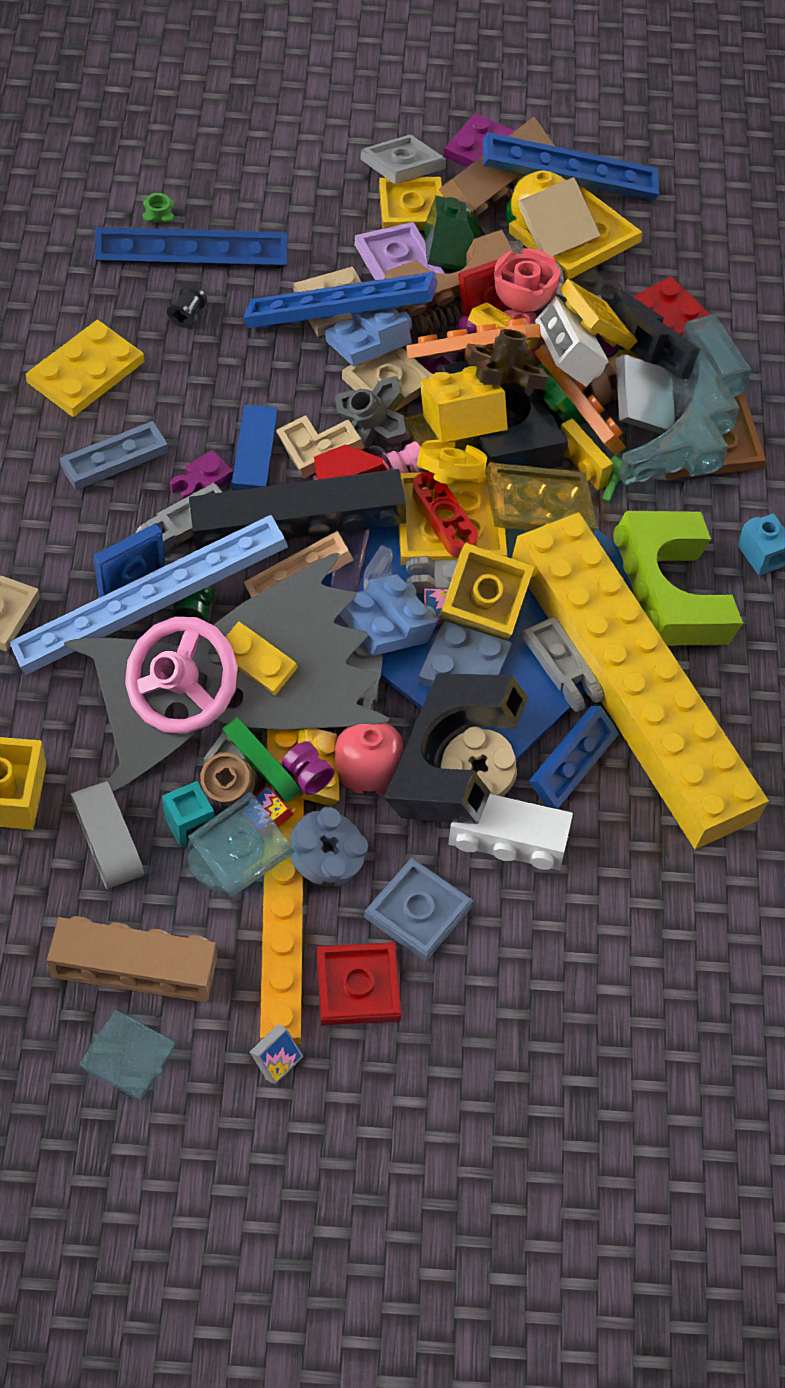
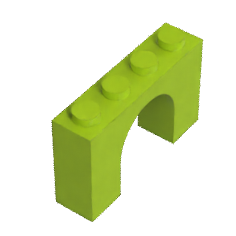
M626 511L614 529V543L619 548L623 560V569L628 574L633 588V595L667 646L729 645L743 624L733 595H696L684 592L672 585L663 576L657 563L659 561H698L711 540L702 513Z

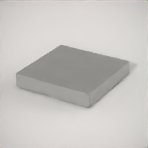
M411 134L361 149V160L394 184L446 169V158Z
M625 354L616 358L619 421L666 436L672 434L675 430L672 373L663 367Z

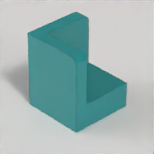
M198 781L162 796L164 819L179 847L187 844L186 830L214 819V810Z

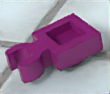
M211 450L186 465V475H178L172 478L170 481V491L174 493L179 489H186L181 492V500L212 483H215L220 488L233 479V470Z

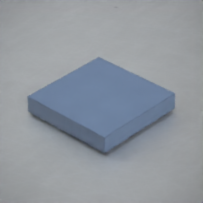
M411 857L364 911V918L426 962L472 908L473 900Z

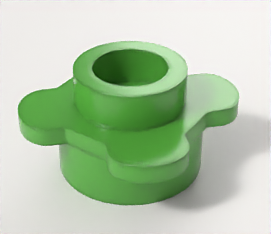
M154 193L144 200L143 205L146 210L142 216L146 222H170L173 220L174 215L171 209L174 207V201L167 195Z

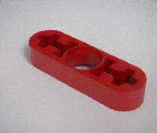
M432 472L418 474L413 480L412 497L447 552L459 558L465 544L462 540H467L466 543L477 546L478 532L447 484L434 480V473ZM434 489V500L432 501L433 496L429 490ZM446 509L451 511L454 516L451 519L444 520L438 518L435 513ZM456 528H457V534H458V536L460 537V539H457V540H455V537H456V531H455V529H456Z

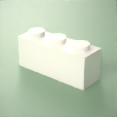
M555 296L534 321L536 324H540L541 335L556 366L587 387L593 379L602 374L605 365L609 361L596 337L588 333L581 326L580 322L583 320L581 316H577L570 311L565 302Z
M490 794L478 824L451 823L448 845L456 846L465 852L479 851L491 854L504 861L517 860L530 863L538 869L548 870L552 868L560 870L573 813Z

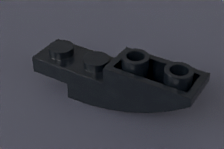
M616 289L610 307L637 339V342L630 350L643 361L659 364L679 379H689L700 348L663 324L664 317L622 289Z

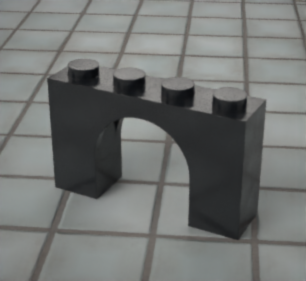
M467 361L442 365L441 372L449 374L463 372V369L473 365L468 364ZM515 382L501 384V388L505 391L506 408L516 413L523 422L516 426L508 427V430L477 436L476 448L487 456L485 472H500L501 479L562 466L564 452L568 449L567 436L557 426L552 409L547 408L542 399L541 390L525 388Z
M437 673L384 796L401 818L467 824L479 823L491 791L474 770L438 768V761L448 743L470 727H517L528 696L514 676Z

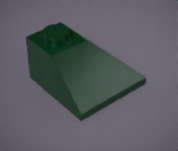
M435 195L424 225L427 264L460 271L466 267V253L473 240L485 236V233L466 202L459 201L453 197L445 198Z

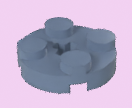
M325 807L321 811H314L302 817L291 831L289 837L292 847L290 857L293 865L306 879L320 885L323 882L335 883L333 886H337L351 880L362 867L365 853L368 850V842L361 835L357 827L349 819L340 815L335 808ZM322 841L329 843L333 847L335 854L331 851L324 853L321 850L323 846Z

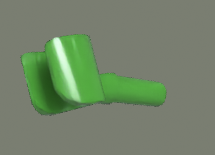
M615 455L610 459L613 463L611 478L602 497V502L607 504L610 502L615 487L623 479L628 467L626 462Z

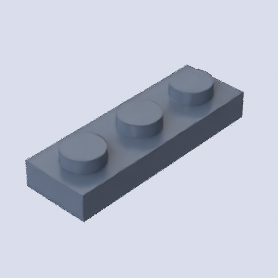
M151 421L60 458V464L76 491L169 453L168 444L154 422Z

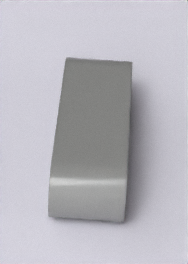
M108 781L70 793L75 813L106 889L143 877L144 871L139 855Z

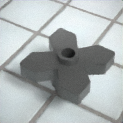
M397 376L378 381L373 391L368 389L355 391L352 389L335 396L337 412L343 419L351 421L352 426L364 445L362 451H368L377 434L392 445L410 439L407 419L404 415L394 412L404 400L403 386Z

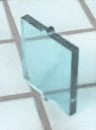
M115 1010L101 1032L93 1035L94 1042L80 1061L79 1067L140 1101L155 1077L162 1075V1066L176 1047V1042Z

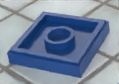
M156 523L93 555L99 598L165 566L163 535Z

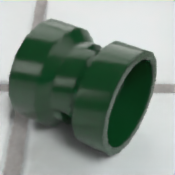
M210 585L175 602L171 612L172 618L197 617L207 622L209 614L207 606L212 603L214 596L213 587Z

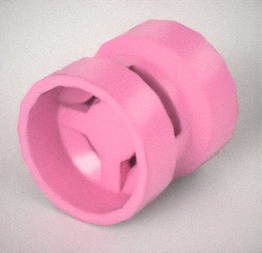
M416 441L407 444L405 449L400 452L392 451L384 455L385 462L390 470L400 469V473L429 472L416 465L420 445Z

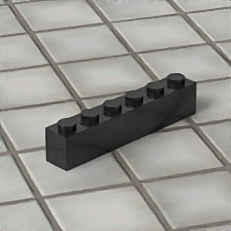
M400 469L189 497L196 551L269 515L273 517L285 541L309 536L322 537L336 531L358 532L362 529L375 527L389 528L406 523V502Z

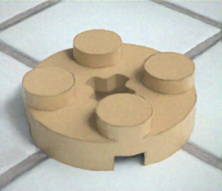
M470 727L449 743L443 754L441 768L472 770L473 766L471 763L475 759H487L485 764L489 768L488 771L485 773L478 771L477 775L491 791L490 794L503 797L512 788L517 777V760L511 744L505 737L495 731Z

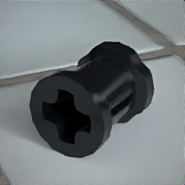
M184 285L180 290L178 300L167 308L169 319L177 326L188 328L194 322L196 312L203 309L207 304L206 294L195 285Z

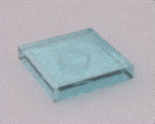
M251 791L188 836L231 898L295 852Z

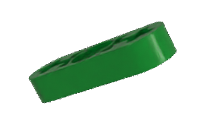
M236 717L222 728V731L234 747L284 803H289L302 792L287 771L240 719Z

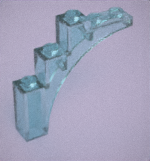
M716 314L685 323L683 337L700 348L692 370L694 381L693 399L682 417L665 433L646 445L623 453L619 477L624 485L637 481L644 482L651 477L667 472L673 473L684 467L687 468L692 477L703 473H713L723 467L728 445L723 439L722 434L733 430L740 407L734 397L746 391L751 368Z

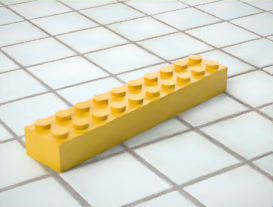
M579 512L517 536L512 559L534 566L528 584L529 589L548 619L555 617L591 668V672L604 691V700L601 701L693 848L696 850L757 822L769 800Z

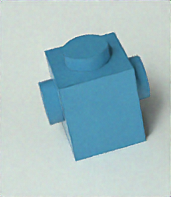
M773 513L762 518L755 517L744 524L737 546L758 576L784 567L785 528Z

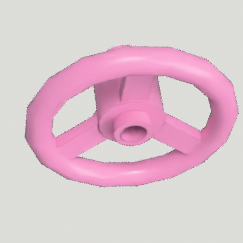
M173 617L153 625L137 640L127 660L125 685L132 707L145 723L164 733L188 734L209 726L226 710L236 690L238 665L232 645L216 626L197 617ZM177 631H185L177 653L164 651L158 654L151 662L150 675L141 678L142 663L149 649L162 637ZM201 636L207 638L216 648L223 667L221 687L215 699L197 682L199 671L196 663L192 660ZM161 688L174 693H186L203 711L186 719L167 718L153 710L145 700L144 694Z

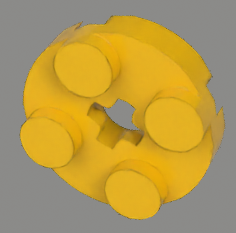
M428 440L423 442L422 447L420 446L416 465L419 468L434 473V480L445 484H452L455 479H465L476 483L483 481L487 456L479 449L466 445V450L464 451L456 449V442L454 441L441 443L440 440Z

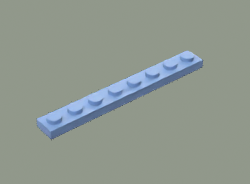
M269 515L9 643L20 668L27 675L75 651L66 647L64 642L79 638H103L288 548L287 543L273 517Z

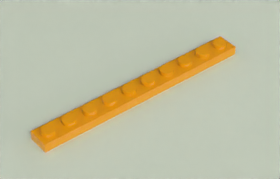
M267 729V750L280 765L285 755L298 744V731L300 729ZM292 777V779H293V780L296 782V784H297V778H296V777ZM298 794L286 804L294 815L265 839L260 1041L279 1024L287 1028L296 1044H301L303 875L299 873L292 863L290 857L292 847L291 841L289 842L291 831L301 818L304 817V799L299 798Z

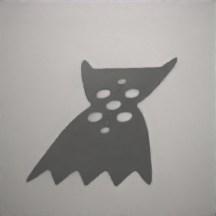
M340 553L328 555L243 602L214 624L226 637L239 621L298 665V669L276 696L243 672L237 670L236 687L242 691L243 701L236 708H226L216 720L230 723L237 717L246 727L278 730L348 727L358 724L373 725L382 724L390 720L379 712L357 704L358 699L381 677V674L346 664L348 657L368 637V633L334 624L335 618L356 597L355 592L327 587L321 583L335 565ZM201 636L192 660L196 663L199 673H204L208 676L210 686L207 692L215 699L221 687L223 667L210 661L208 652L213 645L207 638ZM72 639L64 642V645L92 657L95 662L120 761L119 766L108 779L113 792L136 779L167 757L196 731L188 734L164 733L145 723L132 707L125 679L127 660L137 642L136 639ZM164 642L154 644L149 649L142 663L141 678L150 675L151 662L158 654L164 651L177 653L179 646ZM161 688L145 694L153 710L165 716L169 705L178 702L187 707L188 718L203 711L186 693L179 694Z

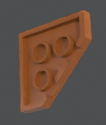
M741 384L708 387L694 408L691 407L679 421L674 432L662 441L659 446L658 455L665 479L764 469L766 458Z

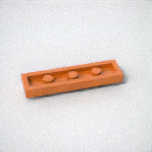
M521 318L506 321L507 327L497 329L496 324L477 326V333L467 334L466 329L449 331L445 339L438 340L437 335L418 337L417 344L406 345L408 359H425L466 351L467 344L492 347L495 337L499 336L502 329L520 331L527 336L526 340L541 338L540 324H527V319Z
M543 344L534 352L535 355L554 376L553 378L560 384L562 390L573 401L578 411L602 442L615 456L626 448L619 439V436L623 434L621 429L611 417L605 421L601 416L605 409L593 394L587 398L583 392L587 387L558 368L548 348Z

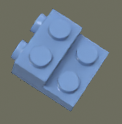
M397 307L390 310H369L361 314L352 315L353 319L339 321L334 327L324 330L326 342L352 366L412 343L409 331L412 330L410 316L406 311L399 313Z
M398 574L369 580L366 590L355 592L356 597L339 614L349 628L368 633V637L362 644L372 656L428 643L438 623L433 607L425 606L416 596L414 585L410 582H404Z

